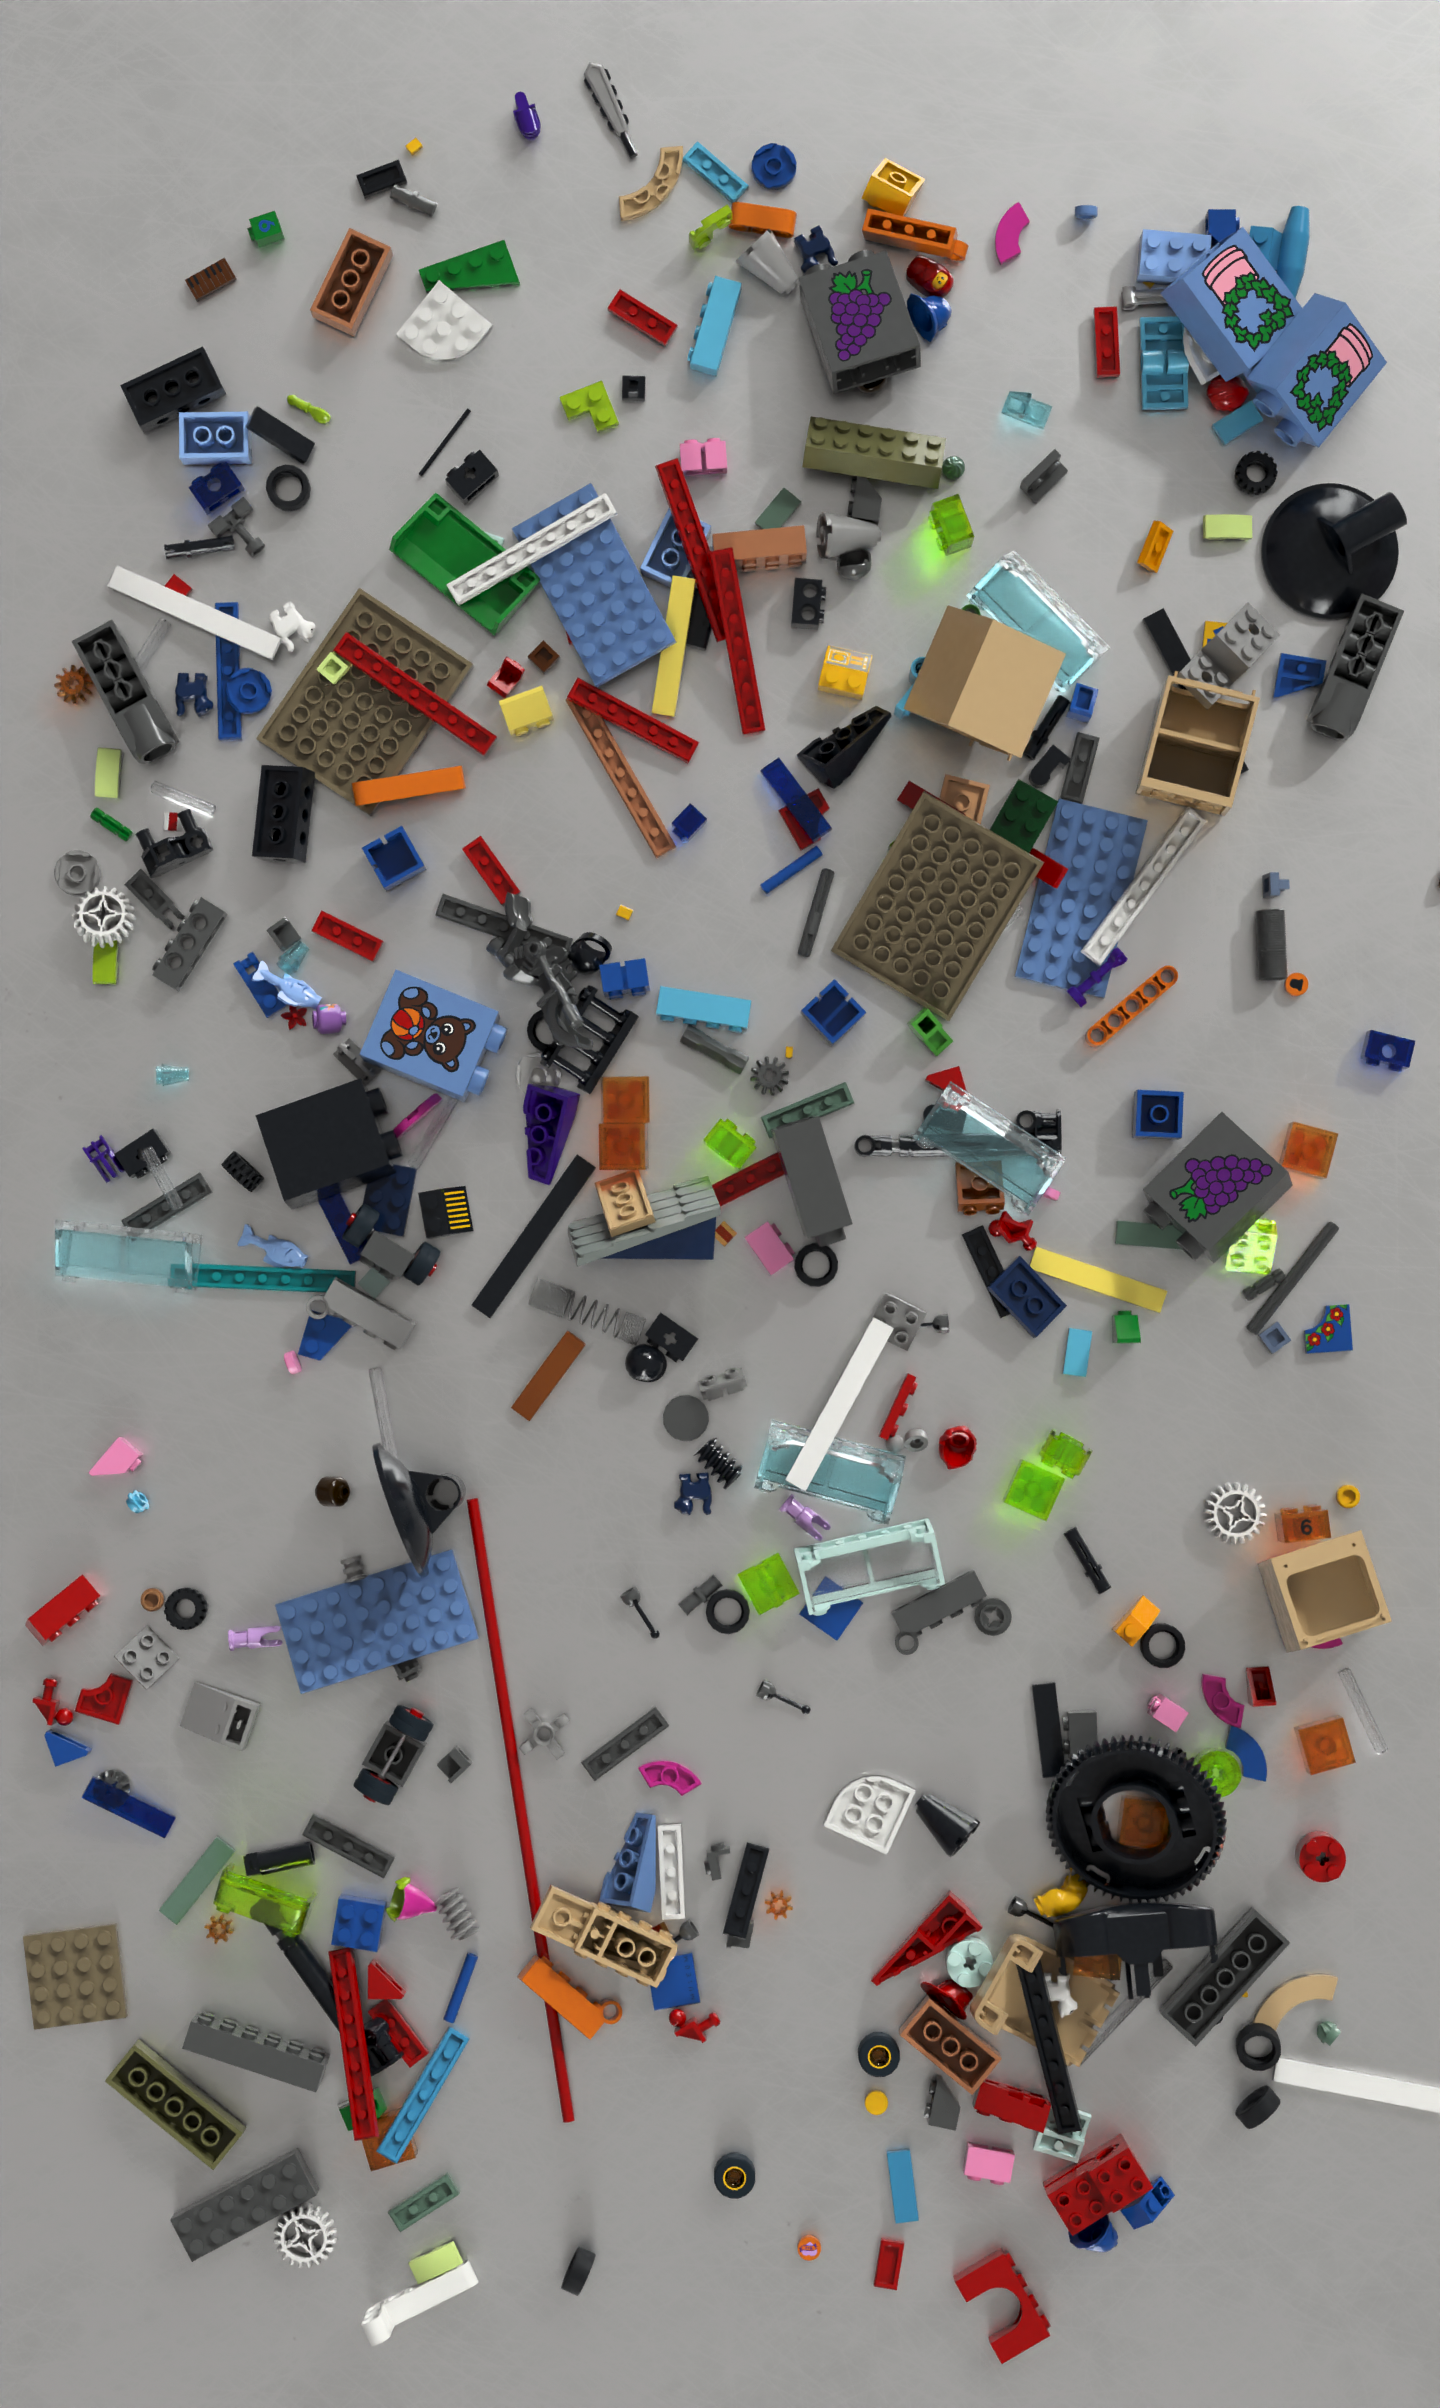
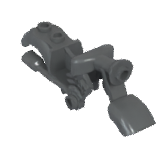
M507 892L505 913L513 930L509 938L496 937L492 939L487 945L486 950L490 954L497 956L506 968L503 971L506 979L529 986L538 985L543 990L544 996L536 1004L542 1009L544 1013L543 1018L548 1024L556 1044L559 1046L567 1045L576 1049L591 1050L594 1044L592 1039L584 1037L576 1030L583 1025L584 1021L575 1005L577 994L571 984V981L577 976V971H573L570 974L567 972V968L572 965V961L568 960V952L565 948L558 946L546 951L547 946L545 942L537 940L520 946L527 933V929H529L533 922L530 911L531 903L525 897Z

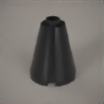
M931 1794L927 1797L923 1795L915 1804L918 1807L916 1813L949 1857L954 1856L968 1841L971 1833L973 1834L981 1823L973 1816Z

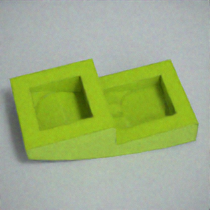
M117 940L113 941V947L106 943L105 947L101 948L99 942L94 947L93 984H116L119 946Z

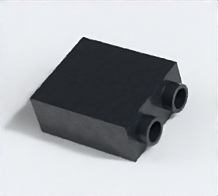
M360 1078L255 1115L283 1200L291 1210L396 1173L392 1159L401 1157L403 1154L394 1130L382 1132L378 1117L388 1114V1110L379 1087L368 1091V1088Z

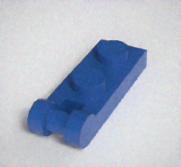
M252 951L247 955V958L241 962L238 960L233 964L265 1016L269 1018L287 1007V1005L277 999L279 992L273 984L266 980L258 982L251 980L260 963ZM253 965L256 971L248 974L246 969Z

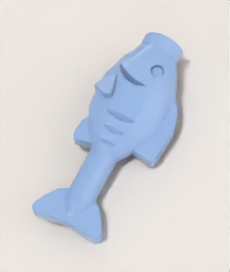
M264 961L259 963L258 969L251 979L256 982L266 980L277 986L280 990L277 999L290 1006L316 1009L322 998L303 980L293 979L288 974H284L281 979L270 973Z
M249 1224L244 1226L243 1234L237 1244L238 1246H245L251 1243L263 1248L267 1253L263 1261L274 1267L299 1266L303 1268L308 1259V1255L304 1254L289 1240L278 1239L274 1235H269L268 1240L254 1235V1231Z

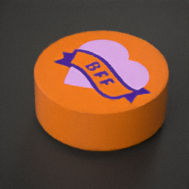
M803 2236L798 2242L797 2248L801 2258L811 2261L819 2256L821 2245L815 2236Z

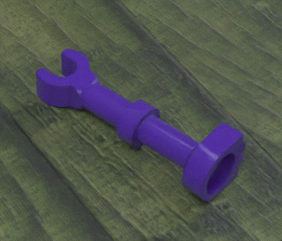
M1118 947L1110 953L1107 961L1099 969L1093 970L1090 973V977L1077 988L1074 986L1070 987L1067 990L1068 994L1080 1007L1084 1006L1087 1001L1083 994L1096 982L1099 984L1105 974L1112 968L1124 964L1128 958Z

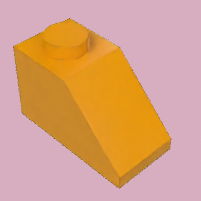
M1142 1595L1112 1630L1133 1647L1149 1629L1160 1610Z

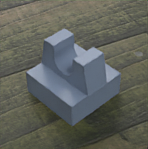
M1270 872L1262 875L1263 898H1274L1280 895V891L1290 889L1289 880L1279 879V872Z

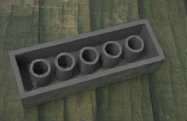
M1252 1908L1215 1948L1218 1960L1215 1963H1211L1209 1955L1160 2008V2014L1196 2047L1290 1942L1261 1914Z
M208 2012L197 2013L192 2019L182 2049L313 2092L318 2090L330 2057L325 2055L326 2052L321 2049L312 2048V2050L303 2048V2044L300 2042L290 2041L288 2043L282 2041L278 2035L269 2033L267 2036L259 2033L257 2028L246 2026V2028L239 2027L237 2022L230 2019H224V2021L215 2019V2015Z
M296 2148L174 2213L170 2221L191 2262L317 2196L319 2187L299 2148Z

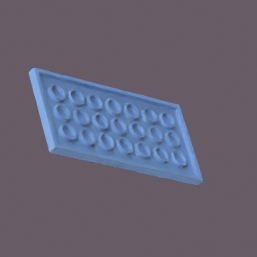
M590 483L513 527L512 530L517 540L521 542L599 496ZM611 518L531 564L596 687L605 684L677 643Z
M1058 799L1059 802L1056 805L1045 855L1068 868V871L1057 889L1038 879L1014 977L1068 990L1072 986L1077 988L1090 977V973L1093 970L1099 969L1110 956L1109 953L1103 963L1097 966L1080 951L1133 881L1148 820ZM1118 942L1116 943V945L1114 946V948L1111 950V952H1112L1115 948H1117ZM1111 970L1101 978L1102 981L1099 984L1096 982L1084 994L1104 999Z
M453 1550L432 1555L428 1564L429 1574L425 1577H421L412 1562L368 1575L364 1579L343 1583L276 1604L275 1607L300 1693L304 1694L479 1639Z

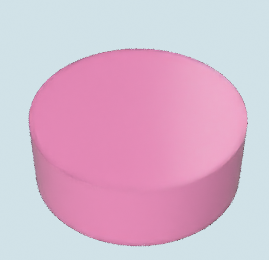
M1039 1184L1036 1191L1039 1195L1054 1201L1058 1200L1061 1192Z
M293 1350L285 1353L284 1361L288 1371L293 1375L301 1372V1364L296 1353Z

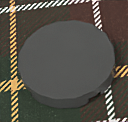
M683 1395L672 1399L666 1406L663 1414V1424L667 1432L673 1438L681 1441H692L700 1437L706 1430L709 1422V1415L705 1404L698 1398L690 1395Z

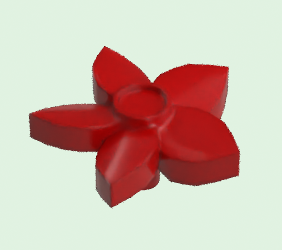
M289 1006L290 1012L280 1015L282 1018L289 1020V1030L293 1029L296 1023L300 1026H306L303 1016L306 1014L307 1008L297 1010L296 1006Z

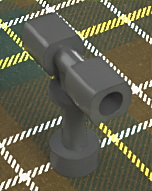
M242 497L231 506L232 511L223 518L221 515L208 524V527L217 538L228 530L230 532L236 531L247 544L245 550L253 557L263 550L265 544L259 537L254 539L243 526L245 522L243 518L253 511V508Z

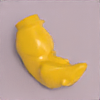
M1069 1868L1070 1875L1066 1876L1060 1889H1051L1042 1896L1038 1895L1033 1899L1041 1916L1045 1914L1047 1917L1064 1915L1075 1910L1084 1900L1088 1892L1086 1881L1083 1879L1078 1882L1079 1875L1072 1876V1868Z

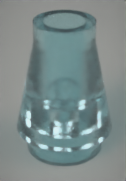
M298 941L296 945L279 957V961L276 964L288 975H291L293 972L296 973L310 949L303 942Z
M167 1064L156 1066V1084H162V1087L189 1081L188 1067Z

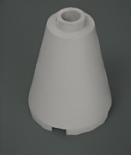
M770 229L736 260L739 265L781 294L784 291L789 294L798 285L795 282L798 277Z
M821 512L822 514L818 517L816 537H820L821 545H817V549L821 558H831L875 547L881 541V529L877 527L876 523L829 512Z

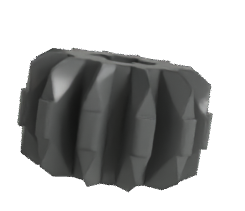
M768 1056L765 1057L766 1065H763L760 1060L756 1061L760 1070L751 1068V1072L758 1074V1076L750 1077V1081L759 1080L755 1084L754 1089L757 1090L763 1086L762 1095H765L767 1088H770V1094L774 1096V1087L779 1092H782L783 1088L779 1083L788 1084V1080L781 1077L788 1076L789 1071H780L785 1067V1063L783 1062L777 1067L778 1058L776 1057L773 1059L772 1064H769ZM768 1070H771L772 1074H776L772 1082H767L768 1079L764 1080L763 1078Z

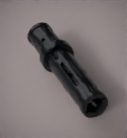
M233 535L206 540L191 542L190 540H184V543L164 544L165 551L175 550L174 552L165 553L166 559L182 556L192 558V555L235 550L234 543L225 544L227 542H234Z
M1061 695L1057 696L1038 729L1032 732V738L1023 752L1025 757L1035 760L1043 744H1047L1049 741L1048 736L1070 704L1067 698Z
M1077 1527L1064 1533V1536L1086 1571L1084 1574L1086 1577H1090L1098 1594L1110 1589L1111 1585L1101 1571V1564H1097L1088 1546L1079 1534Z

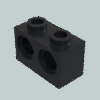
M795 578L791 628L818 630L819 623H824L825 610L820 609L821 601H825L826 587H822V580ZM807 588H813L816 591V595L809 598L803 592ZM809 610L814 613V618L805 620L802 617V613Z

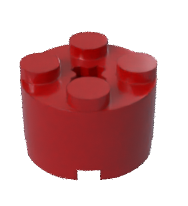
M1323 1831L1310 1832L1296 1846V1862L1308 1878L1316 1882H1329L1340 1877L1346 1864V1854L1342 1845L1329 1833ZM1322 1852L1325 1857L1318 1861L1316 1856H1320Z

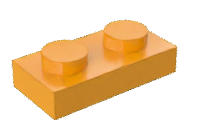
M1154 520L1137 563L1148 571L1157 573L1173 530L1161 521Z

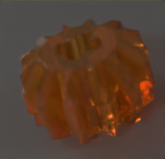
M71 665L70 672L65 667L62 668L64 675H56V678L61 682L54 684L55 688L60 689L57 695L59 697L64 696L63 701L66 703L72 699L74 705L78 704V698L86 702L87 700L84 695L88 694L91 696L93 694L88 689L94 686L93 681H89L91 679L90 675L85 673V668L82 666L77 670L75 665ZM76 680L79 685H75V689H72L70 685H73Z

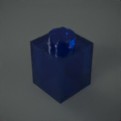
M690 803L671 823L674 828L672 832L681 841L685 838L689 842L707 823V818Z

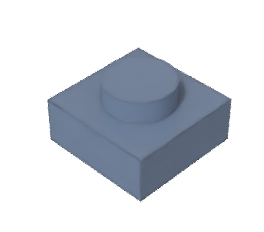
M1275 1322L1258 1335L1271 1354L1291 1341L1279 1322Z

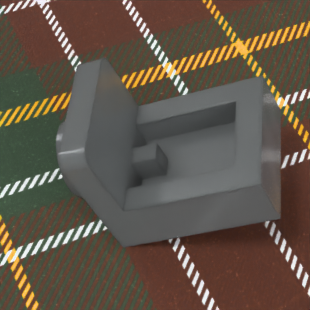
M416 1658L393 1665L398 1679H405L406 1682L418 1677L417 1672L421 1670Z
M724 1843L711 1845V1849L707 1850L708 1861H705L704 1865L706 1875H711L712 1881L721 1879L717 1856L730 1853V1846H724Z

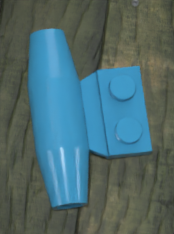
M1303 206L1291 207L1283 234L1272 227L1251 226L1249 235L1274 270L1277 271V274L1295 299L1304 275L1310 239L1309 209Z

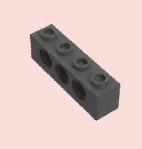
M202 897L199 901H194L189 909V912H191L190 916L179 924L177 928L179 933L174 940L171 939L167 943L164 957L162 959L159 958L152 968L154 971L152 975L178 992L228 915L225 911ZM200 918H204L206 920L205 927L197 930L195 922ZM186 938H192L194 941L190 949L183 948V941ZM174 957H180L181 965L175 969L171 968V960Z

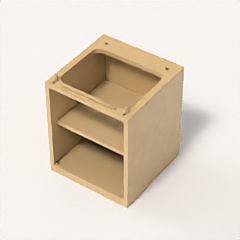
M948 605L903 709L971 739L968 746L972 747L973 742L976 741L982 746L1009 755L1008 761L1011 760L1012 755L1021 758L1066 653L994 619Z
M1175 671L1174 676L1168 675L1162 688L1135 794L1225 816L1233 805L1260 698L1255 697L1256 690H1252L1251 695H1246L1236 690L1187 678H1177L1178 671ZM1181 684L1242 699L1249 703L1242 704L1219 698L1207 710L1188 690L1172 685Z
M1361 1530L1273 1557L1258 1564L1287 1653L1303 1650L1392 1622Z

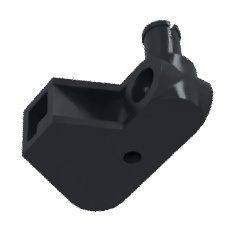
M191 809L177 814L186 832L180 837H168L155 843L149 828L135 834L144 851L141 858L151 878L161 876L213 850L210 839L204 828L198 827ZM197 838L203 839L200 848L193 847ZM170 851V854L164 856L166 860L163 861L160 854Z

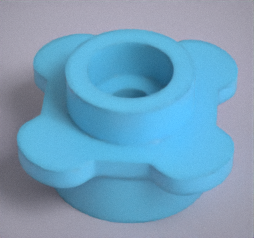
M136 1490L133 1491V1494H128L126 1503L133 1512L140 1513L149 1508L148 1500L144 1494Z

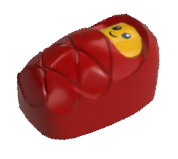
M917 255L906 270L907 281L926 297L940 296L943 298L951 291L954 284L951 273L943 265L922 255Z

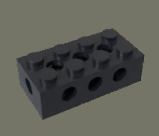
M200 347L120 385L143 433L178 418L179 412H191L226 395L204 347ZM192 378H199L197 382L190 383V380ZM178 387L176 392L169 393L171 388ZM157 397L155 402L148 403L150 398Z
M261 766L252 850L253 857L264 861L306 863L315 779L314 771L305 767Z

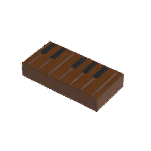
M223 258L187 278L185 281L198 302L237 279L226 259Z

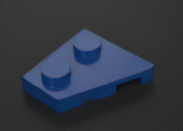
M1280 653L1272 697L1277 698L1322 684L1327 660Z
M326 1315L321 1319H314L309 1316L298 1354L321 1361L352 1326L343 1321V1319L331 1315Z

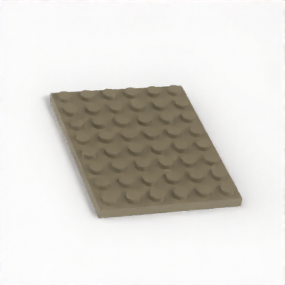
M361 588L357 590L256 738L295 766L305 767L314 771L317 781L353 805H355L351 783L399 776L435 722L353 665L335 685L316 669L330 652L333 653L334 648L346 632L447 702L450 701L474 666L473 663ZM380 802L358 805L356 807L371 816Z
M924 791L831 951L945 1020L950 1021L1044 862Z

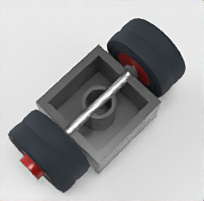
M367 1204L361 1205L358 1211L352 1213L346 1222L348 1226L342 1236L344 1240L355 1247L361 1246L356 1253L361 1256L359 1261L370 1268H373L374 1265L380 1268L378 1273L389 1280H393V1278L400 1279L403 1274L406 1279L414 1284H422L426 1277H430L437 1267L435 1263L441 1251L431 1244L423 1242L415 1254H412L375 1231L373 1227L380 1213Z
M402 1705L396 1706L394 1713L389 1721L384 1723L362 1765L369 1769L363 1768L354 1782L353 1786L364 1794L363 1797L374 1803L377 1801L384 1805L391 1804L398 1791V1787L394 1783L401 1787L404 1786L427 1745L425 1740L434 1724L423 1716L424 1713L413 1707L410 1709Z

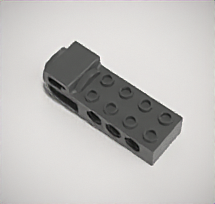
M1362 593L1357 598L1325 679L1306 720L1310 722V726L1314 731L1336 740H1347L1354 733L1404 610Z
M110 620L71 641L134 758L139 763H151L172 752L179 740L114 621Z

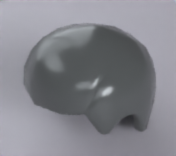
M859 550L840 555L839 560H837L838 573L847 579L854 580L866 576L871 570V553L867 550Z

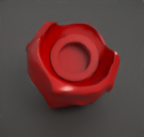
M1218 375L1208 385L1206 395L1217 410L1233 412L1245 402L1249 395V390L1245 382L1238 376L1226 382L1221 375Z
M957 1426L947 1429L943 1436L940 1437L939 1455L949 1470L963 1467L973 1460V1454L977 1450V1440L973 1433H971V1430L966 1426Z

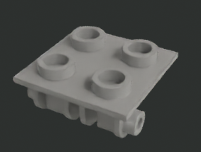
M885 1292L873 1317L894 1328L887 1340L888 1342L908 1351L927 1312Z
M148 1625L114 1656L146 1690L180 1659Z

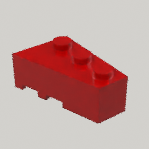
M82 1574L29 1617L25 1626L39 1643L44 1646L48 1641L53 1642L62 1635L61 1630L67 1625L71 1627L81 1619L79 1615L85 1610L90 1612L99 1604L97 1600L100 1594Z
M987 2078L976 2090L972 2103L974 2109H977L976 2112L981 2115L990 2116L991 2114L999 2117L1002 2121L1013 2122L1044 2133L1051 2108L1047 2096Z

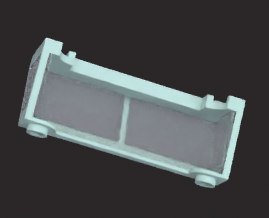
M929 1518L793 1548L809 1615H824L832 1604L920 1584L922 1587L927 1588V1590H935L940 1585L945 1584L936 1537Z

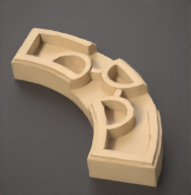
M683 146L660 148L659 164L651 181L634 193L619 196L621 221L635 219L651 212L669 196L681 173Z
M1313 1974L1285 1982L1263 2001L1252 2024L1264 2023L1276 2031L1284 2015L1296 2005L1313 1999L1332 2001L1338 1977Z

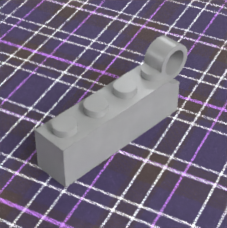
M337 1277L333 1280L325 1296L314 1295L306 1304V1311L310 1317L321 1319L328 1313L332 1315L338 1313L344 1317L343 1321L355 1327L357 1324L364 1328L363 1332L373 1338L376 1336L384 1340L383 1343L394 1350L396 1347L399 1349L403 1347L416 1322ZM314 1300L323 1301L326 1306L325 1312L321 1314L314 1313L311 1309V1302Z

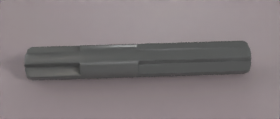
M827 868L821 871L798 949V954L803 957L811 955L834 877V871Z

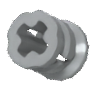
M360 1555L340 1561L345 1567L343 1573L347 1575V1579L344 1580L345 1583L367 1577L362 1572L364 1567L363 1564L360 1565Z

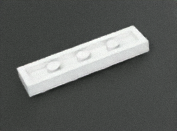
M681 1824L658 1825L662 1920L685 1919Z

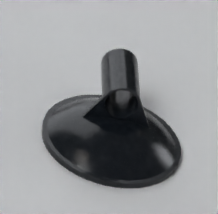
M1335 483L1312 485L1295 492L1277 507L1263 533L1261 561L1270 587L1280 600L1294 611L1320 620H1339L1350 617L1355 602L1361 593L1379 600L1392 582L1398 564L1399 549L1396 530L1407 524L1406 514L1402 505L1391 492L1374 500L1356 488Z
M377 1443L372 1447L373 1456L390 1512L413 1566L421 1577H425L429 1574L428 1564L432 1551L433 1533L450 1513L462 1504L466 1495L465 1485L454 1474L436 1475L409 1471L401 1461L386 1451L380 1443ZM439 1478L451 1480L458 1489V1498L451 1508H449V1505L440 1504L436 1499L433 1500L432 1498L434 1488L440 1482Z

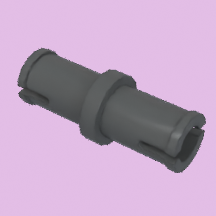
M397 184L394 185L391 191V199L408 205V208L411 210L415 208L432 217L437 208V202L420 196L417 191L413 193Z
M713 1574L701 1586L695 1587L693 1589L694 1592L678 1605L688 1616L702 1602L706 1603L708 1601L707 1598L723 1585Z

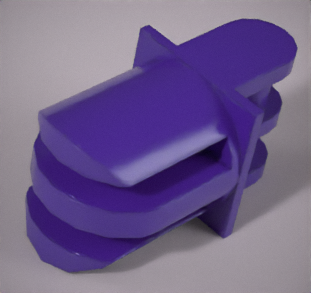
M517 92L515 94L517 110L513 111L514 119L519 131L526 139H535L538 137L541 128L535 104L529 105L525 93Z
M101 1135L99 1140L96 1142L92 1141L90 1146L87 1148L84 1146L82 1149L105 1182L108 1183L111 1180L99 1162L103 1163L113 1178L117 1177L118 1173L107 1158L108 1156L121 1173L125 1170L113 1153L114 1150ZM102 1145L107 1148L104 1152H101L99 1149ZM96 1150L98 1156L93 1158L91 1153Z

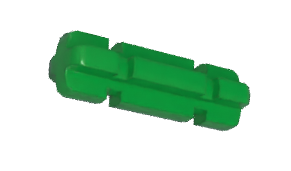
M95 808L92 811L90 817L94 821L100 822V825L115 835L118 834V837L124 841L130 839L133 832L129 828L123 827L120 822L108 814L105 815L99 808Z

